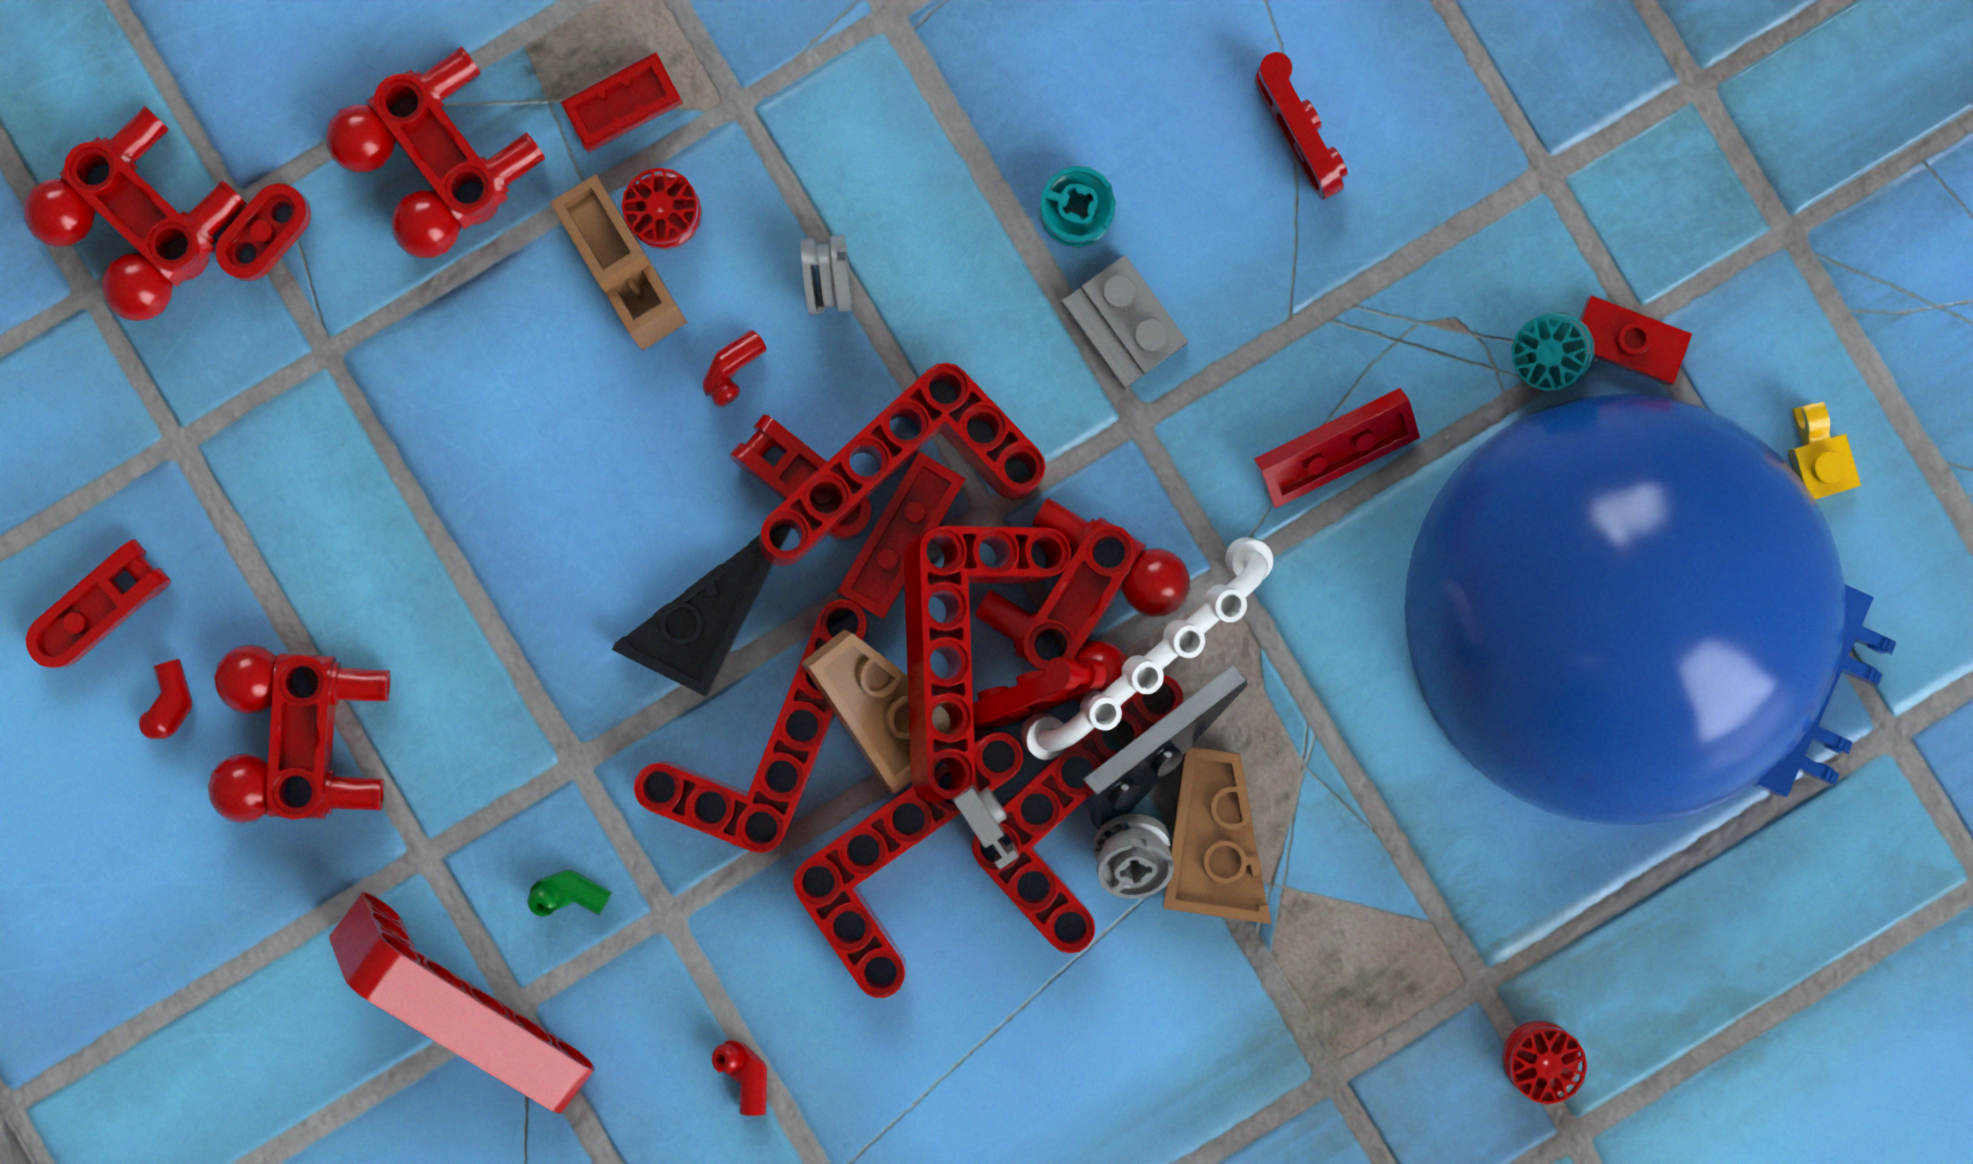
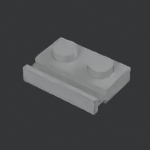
M1126 255L1061 301V304L1124 390L1188 344V340Z
M973 784L953 799L983 846L986 848L993 844L998 851L994 854V858L999 870L1019 857L1013 842L1005 846L1000 839L1004 836V830L1000 822L1007 818V814L989 787L979 792Z

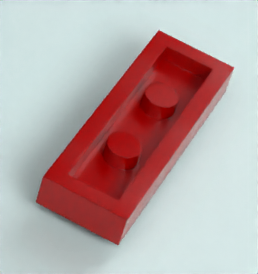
M1398 388L1254 458L1266 495L1274 508H1277L1419 439L1420 434L1410 400L1403 390Z
M919 451L842 581L837 593L884 620L904 587L905 548L918 535L940 526L966 482V478Z

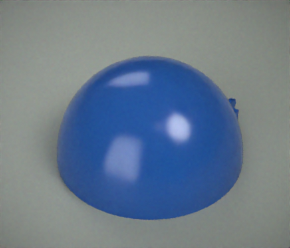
M1607 394L1578 398L1551 405L1518 419L1491 436L1461 463L1435 497L1422 522L1414 544L1406 580L1405 623L1412 666L1421 692L1435 720L1451 743L1473 767L1495 785L1516 798L1549 813L1578 821L1599 824L1641 825L1671 821L1700 813L1726 802L1751 786L1776 796L1788 797L1798 771L1835 786L1840 774L1834 768L1820 762H1815L1805 755L1811 741L1820 743L1826 749L1839 754H1849L1852 741L1818 725L1841 672L1869 684L1878 686L1883 675L1877 668L1859 662L1849 656L1854 642L1865 645L1874 652L1892 655L1896 646V642L1862 626L1874 597L1844 584L1838 550L1829 525L1813 495L1784 459L1756 435L1727 418L1696 405L1671 398L1644 394Z

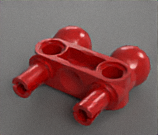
M462 46L423 74L419 70L414 73L410 69L404 74H393L385 78L377 86L375 94L366 100L369 105L354 104L340 109L329 122L326 131V147L332 159L342 168L363 173L381 168L391 157L397 142L433 191L420 190L404 196L395 207L391 218L392 234L397 245L407 254L418 258H435L447 253L456 243L461 228L466 230L471 225H480L490 220L497 212L499 205L508 199L506 193L509 192L507 186L546 159L538 145L527 132L488 160L484 156L479 158L443 111L444 104L442 101L481 74L474 61ZM412 97L418 100L417 109L413 114L407 117H397L392 114L393 106L399 99ZM468 182H476L483 185L484 191L478 201L465 204L457 200L456 195L462 185Z
M146 106L110 140L106 136L102 140L97 136L93 141L81 143L74 147L65 159L64 169L59 173L62 178L47 179L32 187L24 201L26 226L36 239L46 245L57 247L72 246L85 239L94 225L96 210L140 252L125 254L112 261L102 279V292L106 304L113 313L123 319L132 321L150 320L164 312L172 298L173 284L178 287L183 281L194 279L204 271L208 265L210 255L216 250L212 246L216 242L212 237L247 204L222 180L188 214L184 210L179 214L135 172L138 169L135 163L169 131L164 123ZM103 164L109 165V174L105 181L97 185L88 184L89 173L93 168ZM186 238L188 246L184 255L175 260L166 259L165 252L168 244L174 239Z
M1047 498L1036 514L1032 525L1056 529L1065 535L1072 549L1071 556H1073L1067 568L1062 573L1039 612L1034 611L1031 614L993 590H990L982 600L974 616L1014 641L1015 655L1038 670H1046V666L1049 661L1042 659L1038 654L1037 644L1043 634L1050 631L1062 633L1067 641V649L1062 657H1070L1075 660L1079 658H1097L1104 664L1106 680L1103 686L1097 690L1103 692L1122 676V667L1128 657L1115 644L1104 640L1090 641L1121 589L1127 603L1137 612L1149 617L1166 616L1176 611L1186 601L1190 590V574L1184 561L1175 553L1162 548L1146 549V544L1131 536L1124 528L1116 526L1102 517H1099L1098 520L1093 518L1088 522L1052 499ZM1106 540H1115L1125 549L1123 561L1113 568L1102 567L1094 559L1096 547ZM1084 695V696H1082V697H1079V698H1077V699H1074V700H1075L1077 703L1081 704L1082 699H1083L1086 695Z
M253 644L238 646L227 652L218 663L215 672L216 692L224 704L237 712L245 714L259 713L271 707L268 763L258 756L246 753L231 755L219 762L212 771L208 783L209 800L216 812L227 820L247 823L256 821L266 814L269 817H282L291 820L302 818L325 819L327 814L332 813L333 809L382 810L384 779L335 776V772L332 771L335 707L339 704V700L388 702L391 682L390 670L343 668L341 663L336 661L335 656L282 653L276 656L267 648ZM303 666L315 671L319 682L317 690L308 698L296 693L292 683L294 674ZM293 776L303 777L311 785V799L304 806L295 805L287 797L286 786Z

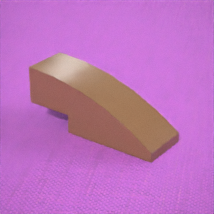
M596 174L550 202L597 283L607 295L627 331L642 351L688 323Z

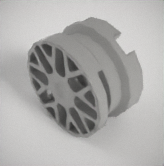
M844 235L831 236L829 242L817 243L815 238L801 239L802 271L809 315L823 314L825 308L836 307L839 312L853 311L850 270ZM814 265H817L820 287H816Z
M1124 814L1112 818L1100 827L1094 838V853L1097 859V876L1105 890L1118 897L1135 899L1154 895L1166 887L1173 877L1174 863L1169 850L1171 844L1165 825L1156 818L1145 814ZM1125 822L1129 823L1128 830H1125ZM1108 830V831L1113 832V833H1115V834L1112 836V835H1110L1109 833H1107L1106 831Z

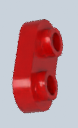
M271 184L263 188L219 237L216 244V258L220 267L227 274L243 281H254L265 276L307 229L311 220V208L306 197L295 188L286 184ZM284 205H290L292 208L291 218L287 222L279 223L276 217L277 211ZM254 245L256 248L255 259L250 263H243L241 260L242 250L246 246Z

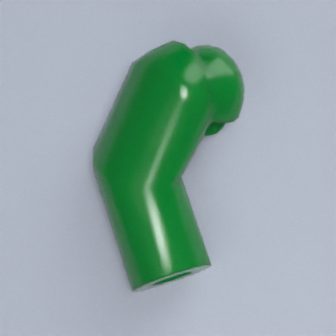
M563 870L539 879L531 887L527 904L530 911L540 917L549 916L553 911L572 903H577L599 916L608 903L612 892L575 871Z

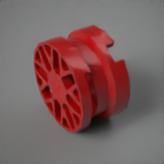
M654 168L641 172L630 181L623 194L622 211L625 222L640 241L652 248L668 250L680 247L694 236L700 226L702 208L699 196L688 180L672 169ZM651 174V176H647L643 180L641 179L643 176Z
M1542 1020L1526 1022L1513 1030L1504 1044L1502 1053L1504 1072L1512 1082V1085L1534 1102L1543 1104L1563 1102L1576 1094L1584 1082L1587 1070L1585 1052L1577 1039L1555 1023ZM1582 1061V1070L1579 1071V1063ZM1577 1074L1580 1075L1578 1082L1573 1081ZM1569 1085H1574L1573 1089L1567 1093L1566 1089ZM1560 1092L1563 1093V1096L1559 1097L1558 1095Z

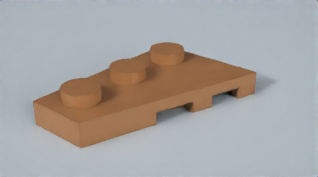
M843 630L801 664L885 789L896 794L911 782L908 678L900 668L853 633ZM936 706L932 713L933 725L939 732L945 734L950 725L949 715L943 708Z
M1190 747L1183 755L1170 846L1174 870L1173 877L1164 889L1162 907L1169 910L1272 924L1262 880L1263 874L1255 842L1241 755L1239 753Z

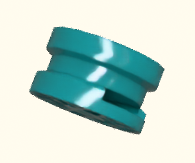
M1072 166L1060 170L1048 180L1042 191L1039 214L1043 228L1053 240L1067 247L1082 248L1095 244L1106 235L1113 222L1116 200L1112 191V185L1103 174L1090 167Z
M1564 312L1546 313L1526 322L1516 333L1511 348L1512 363L1519 377L1531 387L1544 391L1560 390L1580 380L1590 369L1595 355L1594 338L1587 325L1576 316Z

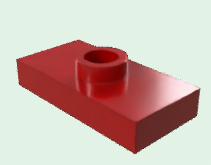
M655 52L567 98L561 104L585 150L590 153L683 104L658 54Z
M1589 296L1579 319L1587 325L1594 338V358L1662 384L1673 385L1692 333L1595 296Z

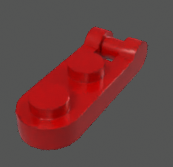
M1281 52L1270 53L1263 58L1255 75L1256 87L1311 187L1322 200H1325L1343 190L1342 178L1348 175L1346 165L1335 147L1326 148L1317 131L1322 128V124L1314 106L1308 99L1301 102L1289 81L1293 68L1291 60Z
M763 414L753 426L756 432L746 444L739 443L729 455L736 465L757 478L784 501L827 462L766 414ZM772 445L785 453L774 467L762 458ZM820 489L810 495V503L818 512L827 514L839 508V500L830 490ZM869 498L864 500L828 535L834 539L848 540L857 537L863 532L871 517Z
M136 539L128 541L33 622L26 635L28 653L41 666L48 668L71 666L78 662L148 600L153 599L164 591L171 583L170 578L161 568L154 569L144 558L147 552ZM125 571H128L137 582L127 592L115 581Z
M1056 657L1049 661L1046 670L1031 671L1017 676V685L1013 687L999 686L982 690L977 693L978 701L973 703L974 729L986 730L1007 726L1027 719L1036 713L1047 711L1097 691L1106 680L1105 666L1097 658H1079L1075 660L1070 657Z

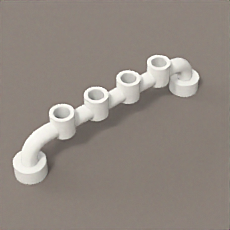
M1242 537L1235 540L1228 547L1225 555L1226 568L1235 577L1230 583L1211 587L1205 595L1204 605L1185 621L1174 620L1169 623L1164 630L1163 640L1145 656L1136 655L1127 659L1122 667V676L1103 692L1094 691L1087 694L1081 701L1080 712L1065 724L1052 714L1045 712L1030 716L1024 722L1021 729L1023 746L1035 757L1050 760L1058 757L1066 748L1077 743L1095 727L1099 730L1114 728L1120 722L1122 716L1120 706L1137 691L1142 694L1156 692L1163 683L1164 675L1162 669L1179 655L1184 658H1193L1199 655L1205 646L1204 633L1220 619L1225 622H1235L1243 617L1247 608L1246 597L1260 585L1272 569L1273 555L1270 548L1265 543L1250 537Z

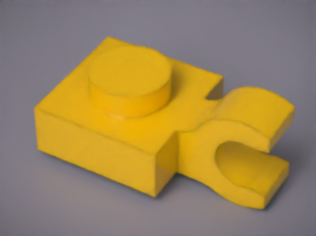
M1824 401L1792 409L1793 418L1803 446L1789 449L1788 453L1793 470L1801 478L1815 500L1861 486L1847 435L1839 434L1830 437V419Z

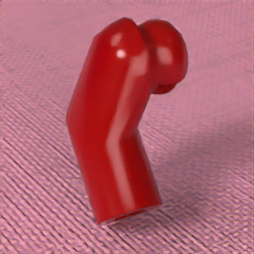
M751 329L715 354L702 385L705 396L710 395L716 406L724 407L738 397L740 388L732 381L733 376L739 369L766 352V346L756 331Z
M180 659L153 666L161 694L150 709L144 712L139 719V729L149 739H166L176 733L192 710V698Z
M729 1040L717 1046L712 1053V1065L717 1072L724 1071L740 1085L739 1114L746 1116L765 1115L767 1104V1066L765 1062L745 1043Z

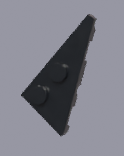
M783 525L772 529L769 537L773 546L781 550L792 528ZM760 535L750 541L746 547L726 562L718 565L687 588L683 594L671 603H667L655 612L651 618L627 636H623L615 642L612 650L707 697L773 567V564L767 561L760 551Z
M1233 665L1083 779L1091 822L1098 830L1112 818L1129 814L1164 775L1170 773L1178 766L1186 751L1247 687V679Z

